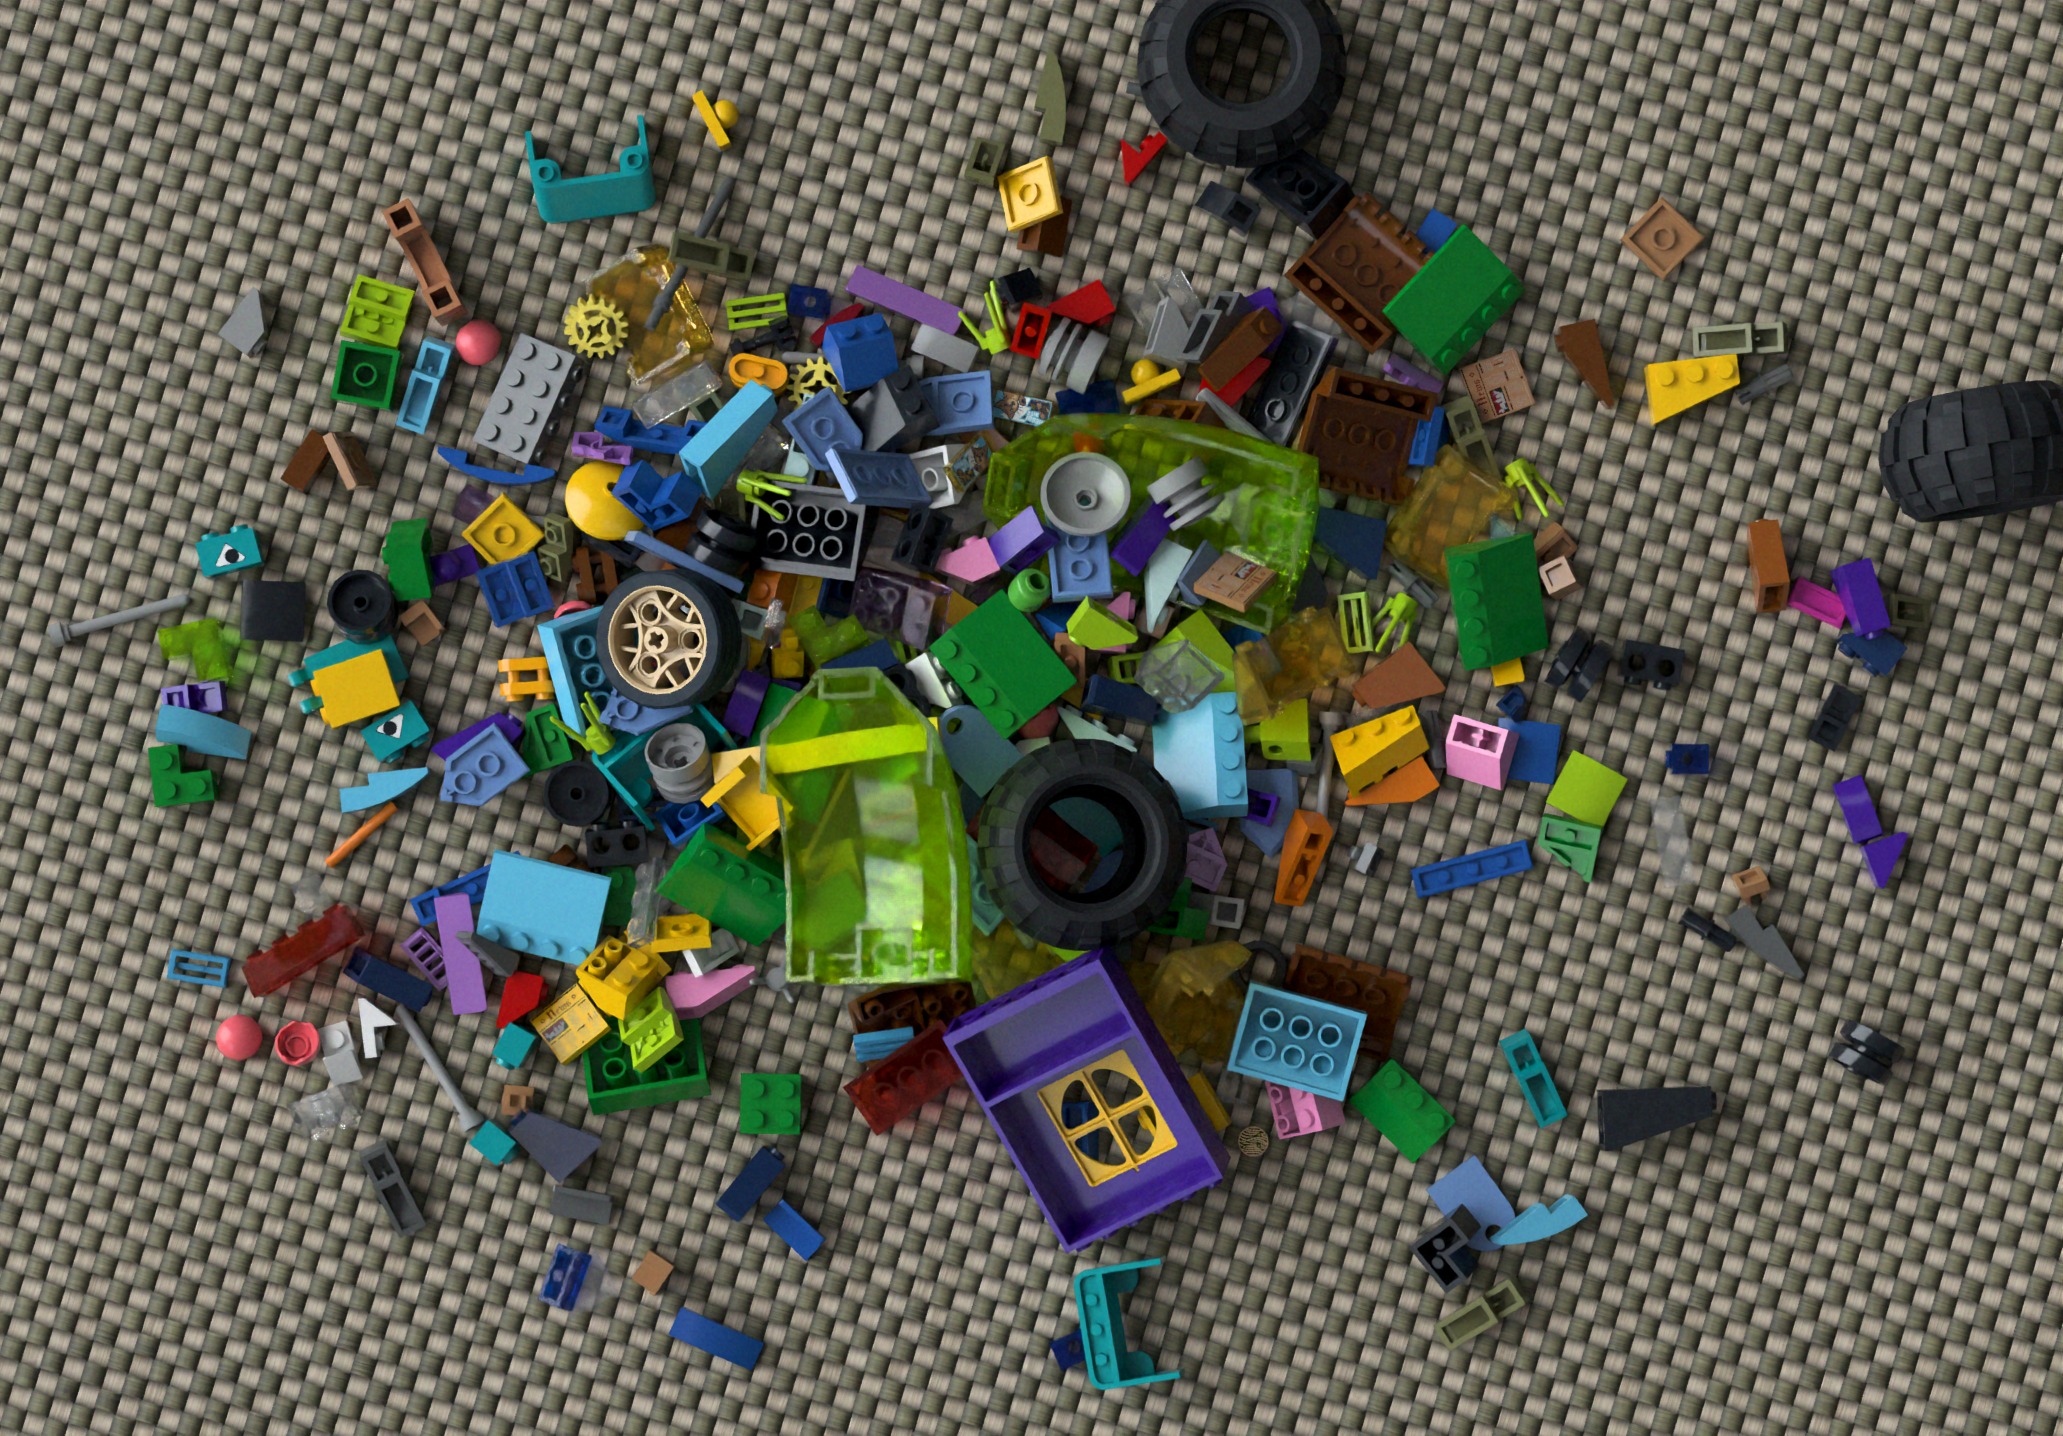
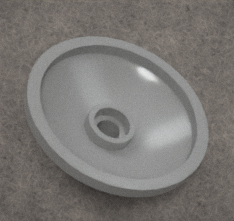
M1078 452L1059 459L1048 469L1041 484L1040 497L1046 516L1056 527L1076 536H1095L1111 530L1124 518L1129 508L1131 490L1126 474L1116 462L1101 454ZM1083 500H1088L1090 504L1087 506H1083L1080 504V502Z

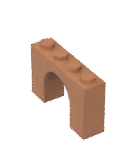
M407 198L383 210L382 213L391 232L406 254L423 289L421 292L437 322L443 327L469 314L417 208L410 199Z

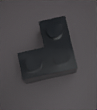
M1463 1203L1422 1231L1409 1246V1249L1446 1294L1467 1280L1479 1265L1464 1244L1472 1239L1481 1228V1225Z

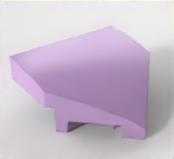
M1210 827L1189 834L1186 858L1188 865L1184 877L1193 878L1192 882L1215 892L1225 872L1227 862L1214 828Z

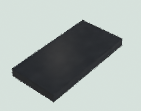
M1290 319L1246 421L1269 440L1291 449L1307 413L1311 394L1321 382L1339 339Z

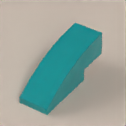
M1523 1029L1498 1041L1539 1127L1543 1128L1568 1116L1546 1066L1542 1062L1527 1030Z

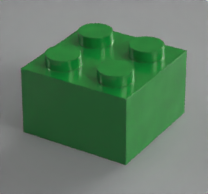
M341 340L330 399L337 403L393 413L404 354L399 350Z
M741 1073L740 1133L800 1135L802 1129L803 1074Z

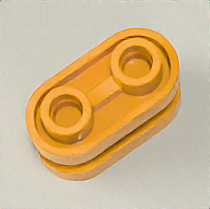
M741 353L734 356L729 363L731 381L738 389H742L750 380H753L760 386L762 384L768 386L774 392L775 397L781 396L787 391V385H789L787 369L777 360Z
M546 657L498 660L499 673H508V683L499 684L500 696H506V702L524 701V695H536V700L554 699V693L556 692L553 681L550 680ZM537 671L538 681L520 682V672Z

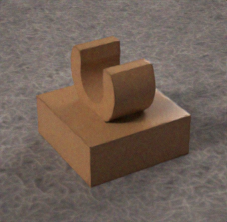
M1760 866L1731 875L1736 890L1747 905L1751 904L1750 896L1758 893L1762 900L1766 899V891L1770 890V886Z
M504 1084L501 1114L515 1115L521 1109L526 1112L530 1107L533 1108L535 1087Z

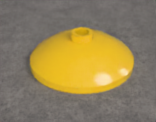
M597 460L585 464L572 475L565 492V505L570 518L582 531L603 540H622L628 531H641L646 526L608 490V488L615 487L624 468L629 465Z

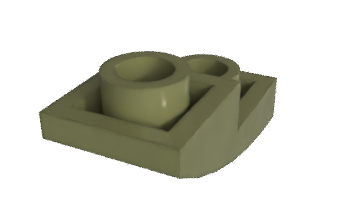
M550 513L543 517L547 544L538 548L539 566L544 576L563 582L567 578L571 563L573 523L572 519Z

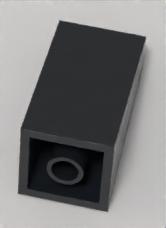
M1706 1085L1596 1090L1599 1149L1612 1151L1712 1117V1110L1717 1109L1716 1092H1712L1711 1086Z

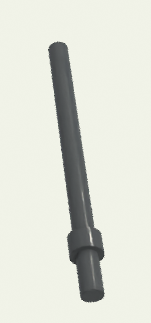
M725 177L693 236L706 238L735 185L733 179ZM677 265L663 292L658 293L652 304L654 308L644 325L648 330L655 331L664 313L669 312L674 303L672 298L689 268Z

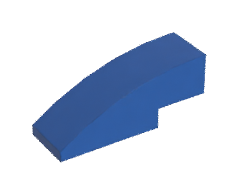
M684 1306L680 1308L668 1334L751 1371L764 1345V1342Z

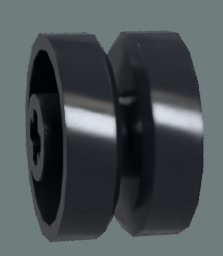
M703 508L696 522V526L700 531L691 532L685 545L686 551L695 559L716 570L731 575H744L750 563V557L746 552H754L762 535L753 526L731 514L717 509Z
M358 569L347 572L333 583L328 592L327 607L335 626L345 639L355 644L370 645L382 641L392 633L398 622L399 608L396 598L388 583L377 573Z
M1577 626L1569 639L1564 641L1551 663L1552 667L1544 682L1558 689L1565 684L1569 676H1572L1573 678L1567 688V696L1581 703L1601 673L1614 647L1603 640H1599L1594 643L1588 653L1585 652L1591 640V633Z
M571 761L563 763L551 771L545 781L543 798L545 806L553 818L565 825L581 828L596 823L605 816L611 805L612 791L610 783L598 768L587 762ZM579 788L582 791V797L575 800L571 792L573 789L578 790Z
M1846 1019L1840 1034L1844 1039L1854 1044V1046L1851 1047L1842 1042H1835L1827 1056L1841 1064L1849 1072L1886 1087L1893 1072L1891 1068L1880 1062L1879 1059L1881 1058L1890 1063H1899L1906 1049L1880 1033L1853 1020Z

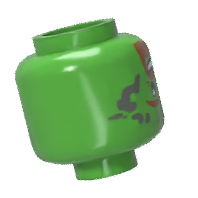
M1033 568L1021 571L1008 587L1010 602L1015 608L1028 613L1037 611L1049 599L1052 592L1049 578L1043 572Z

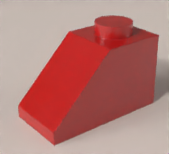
M1100 279L1046 306L1047 309L1053 310L1052 316L1061 319L1066 317L1071 322L1079 323L1086 327L1096 325L1097 328H1100L1113 321L1111 316L1116 313Z
M1024 302L1010 351L1039 359L1053 310Z
M514 970L512 976L507 977L496 1028H506L509 1022H515L538 1008L541 1001L546 1002L550 984L545 983L546 977Z

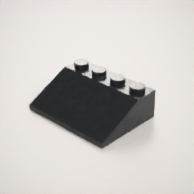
M767 480L768 484L790 490L792 494L791 496H785L766 490L762 496H758L759 499L784 515L785 519L783 521L779 520L754 503L751 526L757 529L762 536L754 552H747L750 557V563L747 568L857 582L877 526L879 506L849 504L843 490L838 488Z

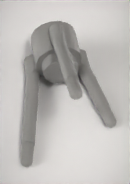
M784 952L780 967L770 970L767 977L754 978L749 983L751 985L767 984L774 991H783L789 1003H793L794 997L788 988L791 979L788 971H786L790 952Z

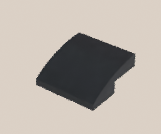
M242 580L239 640L303 642L306 583Z

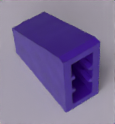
M1151 496L1145 500L1108 543L1109 555L1135 577L1140 573L1171 528L1170 524L1177 519L1173 514L1165 518L1163 514L1171 505L1167 501L1156 504Z
M1871 558L1845 564L1829 571L1855 636L1865 635L1866 640L1884 635L1883 629L1891 627Z
M498 712L437 743L431 750L446 761V758L493 723L499 727L514 747L525 733L520 728L523 722L510 712L506 716Z

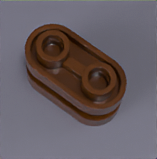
M588 546L576 548V554H572L571 558L574 572L579 571L581 583L576 584L579 601L584 600L590 605L598 604L597 595L607 594L609 597L613 590L620 585L616 560L601 550L600 553L590 554ZM602 564L605 582L595 583L593 566Z

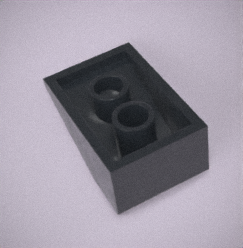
M1302 148L1296 154L1282 161L1257 166L1245 179L1249 185L1289 220L1316 240L1322 236L1355 197L1347 180Z
M910 364L883 377L846 408L863 433L860 450L891 452L941 427Z

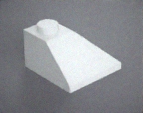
M971 444L943 445L909 454L932 500L929 508L938 509L959 504L968 486L964 489L958 479L961 477L965 483V472L964 476H958L957 478L951 466L972 446ZM966 470L968 471L967 474L972 475V473H974V471L972 472L970 470Z

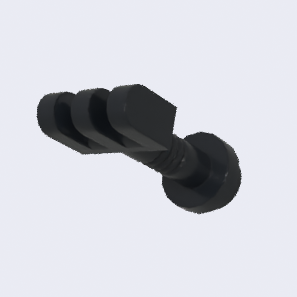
M785 315L768 321L771 331L760 335V337L757 336V338L755 337L741 342L739 337L735 338L734 342L729 344L733 357L741 353H749L775 342L779 351L795 346L798 343L797 337L790 336L794 333L793 327L786 326L790 323L789 317Z

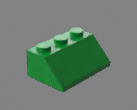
M1389 1058L1348 1100L1412 1163L1435 1144L1456 1122L1392 1058Z

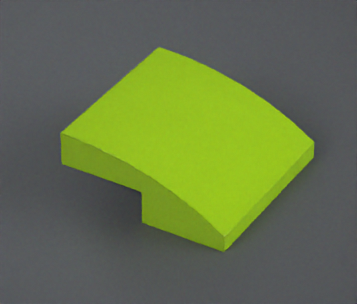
M358 274L349 298V306L340 329V336L378 347L398 350L415 291Z
M1573 749L1546 803L1572 816L1576 820L1604 827L1628 779Z
M660 986L646 996L624 1021L618 1019L621 1041L630 1046L633 1068L642 1073L684 1040L675 1009L667 993Z

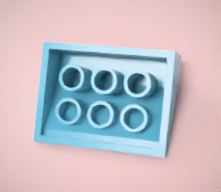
M603 606L564 615L537 625L563 721L584 738L587 737L585 734L586 730L592 725L581 708V703H586L591 710L584 693L588 691L602 714L613 690V686L604 674L597 655L596 630ZM636 627L634 631V641L636 646H638L639 642L638 627ZM609 726V727H610V731L617 729V728H614V727Z
M1241 692L1209 693L1162 704L1158 720H1153L1152 723L1154 768L1165 780L1169 781L1175 790L1184 819L1247 816L1248 796Z
M495 849L476 934L506 948L580 966L600 944L612 878Z
M1250 980L1227 1070L1343 1101L1367 1013L1356 1008Z

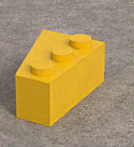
M1737 354L1648 364L1644 368L1651 427L1740 384Z
M1413 705L1329 736L1352 799L1359 796V790L1372 781L1377 784L1383 780L1382 775L1393 767L1401 768L1429 749Z

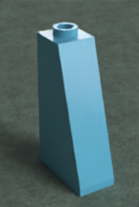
M750 380L679 451L686 474L703 490L702 494L711 500L718 494L777 413L778 409L774 400L775 394L768 386L764 384L760 386L753 380Z

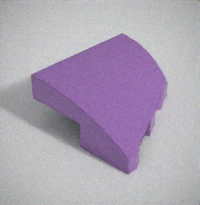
M1394 353L1382 371L1405 385L1439 393L1444 385V382Z
M574 432L572 454L574 457L631 466L634 458V447L622 443H604V435L600 432Z

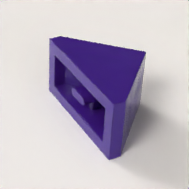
M1247 788V816L1239 817L1272 827L1281 797Z
M1899 832L1859 847L1874 887L1878 889L1885 888L1907 839V833Z

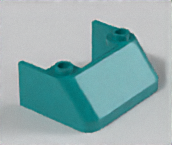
M637 115L641 145L630 146L622 151L619 158L621 172L562 180L561 171L556 162L551 159H538L535 137L531 131H525L530 174L538 212L545 222L560 224L644 212L654 206L656 202V189L647 125L643 115Z
M701 703L690 705L693 710L692 713L639 736L618 729L612 734L616 739L612 749L601 755L593 751V763L627 806L650 831L654 830L655 826L642 808L651 801L653 796V790L647 783V780L653 774L646 761L644 750L647 741L656 731L675 723H689L698 727L704 734L709 751L714 750L722 742L731 751L739 749L727 730Z
M1165 1255L1087 1269L1076 1276L1074 1291L1088 1375L1094 1387L1107 1390L1177 1379L1185 1374V1368L1155 1372L1153 1360L1146 1352H1127L1118 1293L1128 1292L1135 1288L1139 1280L1138 1268L1162 1264L1166 1261Z

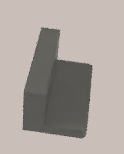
M558 1184L553 1185L552 1191L554 1193L550 1214L609 1225L615 1195Z

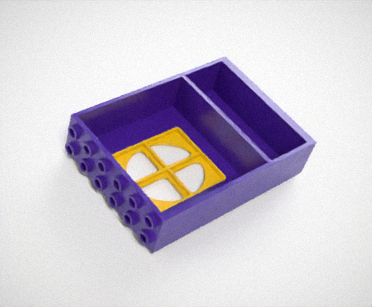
M1109 942L1101 945L1099 950L1088 951L954 1018L943 1035L942 1039L1066 1254L1075 1249L1077 1252H1081L1093 1244L1092 1241L1100 1237L1103 1240L1108 1239L1119 1231L1118 1228L1127 1224L1129 1227L1135 1226L1144 1220L1145 1215L1151 1212L1155 1214L1162 1213L1171 1206L1170 1203L1178 1199L1181 1202L1195 1196L1197 1190L1205 1186L1207 1189H1211L1223 1181L1222 1178L1227 1171L1231 1156ZM1098 1069L1120 1072L1134 1080L1142 1088L1143 1093L1118 1107H1110L1093 1079L1092 1072ZM1075 1080H1080L1098 1108L1099 1116L1073 1129H1068L1064 1125L1062 1116L1063 1097L1069 1084ZM1150 1105L1154 1109L1156 1116L1155 1138L1148 1151L1138 1154L1120 1126L1119 1119L1143 1106ZM1108 1127L1126 1157V1162L1120 1165H1110L1096 1161L1083 1153L1075 1142L1078 1138L1094 1130Z

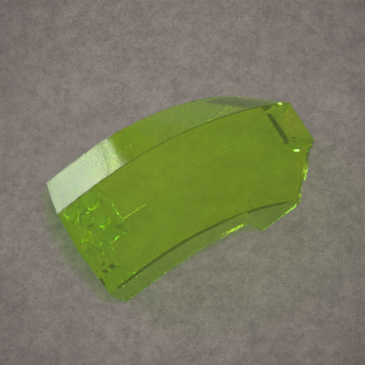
M1116 413L1055 415L990 455L982 511L987 519L991 518L998 531L1029 506L1036 509L1043 525H1045L1044 510L1040 497L1041 484L1048 469L1059 459L1073 453L1092 452L1106 456L1116 462L1128 478L1131 497L1129 508L1124 518L1114 528L1107 531L1108 543L1145 500L1151 496L1147 489L1148 486L1200 455L1210 471L1200 481L1201 484L1205 486L1217 482L1218 486L1208 492L1210 498H1213L1223 492L1226 499L1220 503L1214 512L1195 524L1176 529L1175 531L1170 528L1164 538L1193 551L1191 558L1201 543L1207 540L1221 556L1227 551L1276 571L1277 580L1245 613L1207 598L1203 605L1187 603L1183 601L1181 592L1174 603L1171 601L1168 603L1196 611L1201 609L1206 614L1270 635L1287 623L1309 561L1319 510V467L1317 457L1240 432L1211 425L1164 417ZM1177 512L1173 514L1177 519L1181 518ZM1047 551L1026 569H1038L1049 578L1051 583ZM1109 555L1113 591L1130 592V594L1145 597L1144 571L1147 563L1135 577Z
M877 667L818 669L811 676V681L801 692H797L781 709L782 713L772 724H768L761 731L760 792L761 794L776 798L783 845L786 886V982L815 986L930 985L971 982L972 888L968 843L957 785L940 736L935 726Z

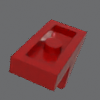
M1158 132L1154 137L1149 134L1139 146V149L1142 150L1140 154L1121 139L1124 185L1128 188L1167 144L1168 139L1163 134Z

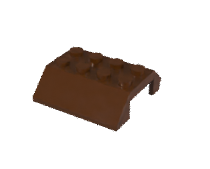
M1367 192L1363 197L1357 195L1343 209L1341 215L1305 254L1303 253L1284 274V277L1373 355L1397 330L1382 310L1436 252L1431 250L1425 255L1422 251L1427 247V244L1411 230L1403 235L1400 231L1405 225L1389 210L1383 215L1379 214L1378 211L1383 205Z
M1333 367L1311 394L1297 447L1301 476L1307 478V484L1323 489H1328L1330 486L1331 491L1353 495L1356 491L1357 497L1379 501L1381 498L1382 503L1401 507L1404 503V498L1406 496L1411 497L1415 482L1414 479L1408 478L1404 474L1418 421L1420 419L1431 422L1438 393Z
M1296 944L1282 988L1366 1011L1367 1017L1356 1054L1385 1062L1392 1044L1400 1011L1404 1001L1407 1000L1414 976Z

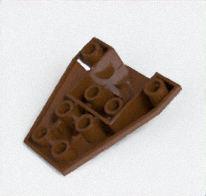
M967 971L882 986L847 1003L855 1035L913 1027L917 1054L865 1061L877 1087L905 1075L945 1044L942 1037L952 1020L976 1008L970 975Z

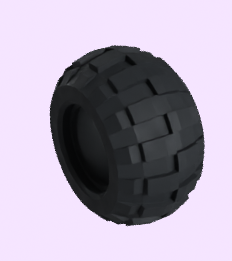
M1157 0L1141 33L1137 69L1140 91L1146 108L1160 127L1162 133L1173 144H1177L1182 149L1191 153L1193 157L1213 165V163L1246 169L1256 168L1259 165L1275 161H1282L1296 154L1298 150L1320 134L1339 103L1346 77L1347 57L1341 26L1336 15L1333 14L1325 0ZM1236 12L1260 15L1272 21L1284 31L1291 50L1290 69L1282 85L1265 99L1253 103L1226 101L1211 92L1200 78L1195 61L1196 45L1204 28L1214 18Z
M2049 380L2012 382L1949 392L1915 400L1900 406L1889 418L1888 430L1881 433L1878 457L1882 482L1891 500L1900 503L1902 513L1921 523L1996 515L2063 501V387Z
M1063 740L1042 746L1026 754L1012 767L1008 768L996 782L986 804L983 806L978 823L977 861L991 900L997 909H1000L1006 918L1013 923V926L1030 938L1060 949L1073 951L1099 950V947L1106 942H1109L1112 947L1139 936L1141 932L1154 922H1157L1170 907L1179 885H1182L1188 865L1186 863L1187 842H1189L1187 820H1184L1178 803L1179 798L1169 781L1165 780L1146 758L1135 751L1132 752L1105 740ZM1066 798H1086L1101 804L1115 817L1123 836V855L1117 871L1104 885L1086 893H1068L1052 887L1038 874L1031 858L1030 835L1037 818L1050 805Z

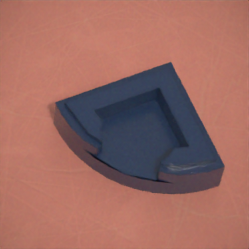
M1516 685L1496 706L1516 723L1525 711L1527 704L1526 695Z

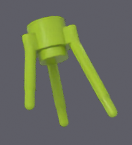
M994 280L990 281L994 303L989 292L984 294L994 324L993 328L985 331L986 338L982 336L963 311L958 312L964 324L979 341L982 350L989 348L991 355L1012 345L1003 309L995 293V288L997 287Z
M1526 457L1520 458L1505 467L1508 475L1504 477V480L1509 487L1518 520H1522L1523 515L1515 484H1517L1518 488L1526 485L1546 518L1550 516V513L1531 482L1534 478L1560 507L1564 505L1558 494L1539 474L1534 464L1528 463Z
M744 469L737 480V491L745 494V500L755 503L781 521L785 519L784 515L759 499L758 496H762L766 490L785 496H791L792 493L790 490L768 484L766 479L804 484L808 481L804 477L767 473L758 469L755 472Z
M1398 592L1394 599L1390 597L1385 606L1372 618L1373 627L1389 610H1391L1389 616L1393 618L1375 648L1376 652L1379 653L1398 622L1404 623L1406 621L1398 647L1408 640L1412 624L1418 615L1415 610L1419 604L1415 600ZM1363 628L1361 632L1363 635H1365V631Z
M586 691L584 696L591 710L586 703H581V708L592 724L585 732L586 738L555 716H551L550 721L581 743L586 751L593 748L597 754L601 755L612 749L616 739L611 734L610 727L599 722L601 713L591 694Z

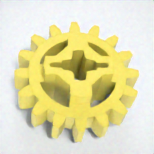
M593 294L589 295L587 302L581 297L578 298V307L571 305L569 308L571 315H566L564 323L568 326L565 327L564 334L571 335L568 341L569 345L577 343V353H581L585 349L588 351V358L592 357L593 352H598L600 359L604 357V351H608L611 355L615 354V345L622 348L624 344L623 338L628 336L629 330L625 327L628 326L629 319L622 317L625 311L624 307L616 309L615 299L609 303L605 302L606 297L604 294L601 295L600 300H595ZM611 317L613 318L616 324V330H614V326L610 324ZM602 321V326H598L591 331V326H596ZM577 322L579 323V327L583 329L582 335L578 331Z
M823 357L818 358L817 364H814L812 359L808 358L807 367L804 368L798 364L797 369L800 373L798 375L790 374L789 376L795 380L794 385H787V389L794 391V395L790 396L788 400L797 401L798 403L794 410L802 405L803 400L800 393L817 394L812 392V390H806V387L817 386L818 381H822V386H830L842 404H849V401L844 398V394L852 393V391L844 393L830 363L828 362L825 365ZM815 370L814 377L809 382L801 383L803 377L808 372ZM826 370L835 376L838 385H832L828 381Z

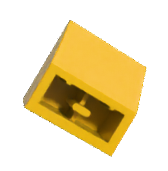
M608 935L576 969V975L598 1008L624 1021L655 987L659 961Z

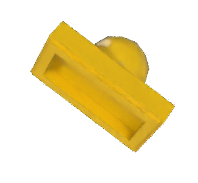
M702 90L693 94V101L719 149L724 151L732 147L723 128H730L737 123L739 110L736 104L730 100L723 99L717 101L711 108Z
M1149 359L1139 360L1131 368V378L1137 386L1123 391L1122 397L1125 404L1130 405L1179 383L1181 377L1177 368L1160 375L1159 367L1155 362Z

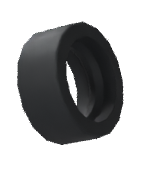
M1254 940L1243 944L1235 951L1230 961V974L1233 983L1241 992L1246 994L1249 983L1242 977L1241 963L1245 956L1254 951H1263L1274 959L1276 973L1268 985L1276 987L1282 985L1286 977L1287 964L1283 953L1275 945L1267 941Z

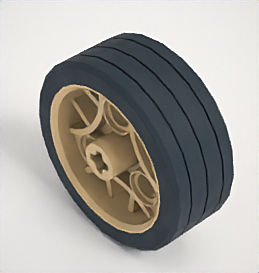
M679 568L647 571L632 576L613 590L605 601L598 618L596 646L597 655L604 674L612 686L626 699L643 707L653 709L676 708L695 705L710 699L723 689L732 677L740 658L742 644L741 625L734 604L718 584L711 578L696 571ZM684 600L691 605L688 616L679 609ZM654 605L658 608L657 619L652 613ZM636 627H638L639 633L638 646L635 645L634 641V631ZM695 633L699 637L698 646H696L693 642ZM653 658H655L658 663L656 671L652 667ZM684 662H686L691 675L687 680H685L678 669Z

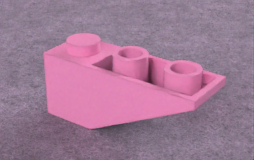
M745 964L735 965L732 969L719 970L713 968L696 978L693 973L677 972L672 976L665 977L666 992L679 1020L701 1018L752 986L749 982L751 979L757 978L754 966Z

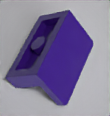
M1032 506L1027 507L988 539L999 567L1015 575L1029 567L1061 541L1057 531L1043 525L1036 509Z

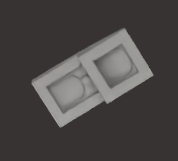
M922 323L910 350L958 372L970 373L981 348Z

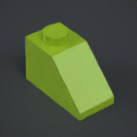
M1086 596L1066 623L1070 640L1080 647L1086 645L1092 650L1134 643L1139 638L1136 626Z

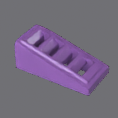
M421 927L405 940L400 947L440 992L448 985L447 975H444L440 980L435 977L445 968L442 947L425 927ZM425 938L427 943L415 952L412 947ZM433 947L435 952L422 961L420 957ZM438 957H441L443 961L430 971L428 966Z

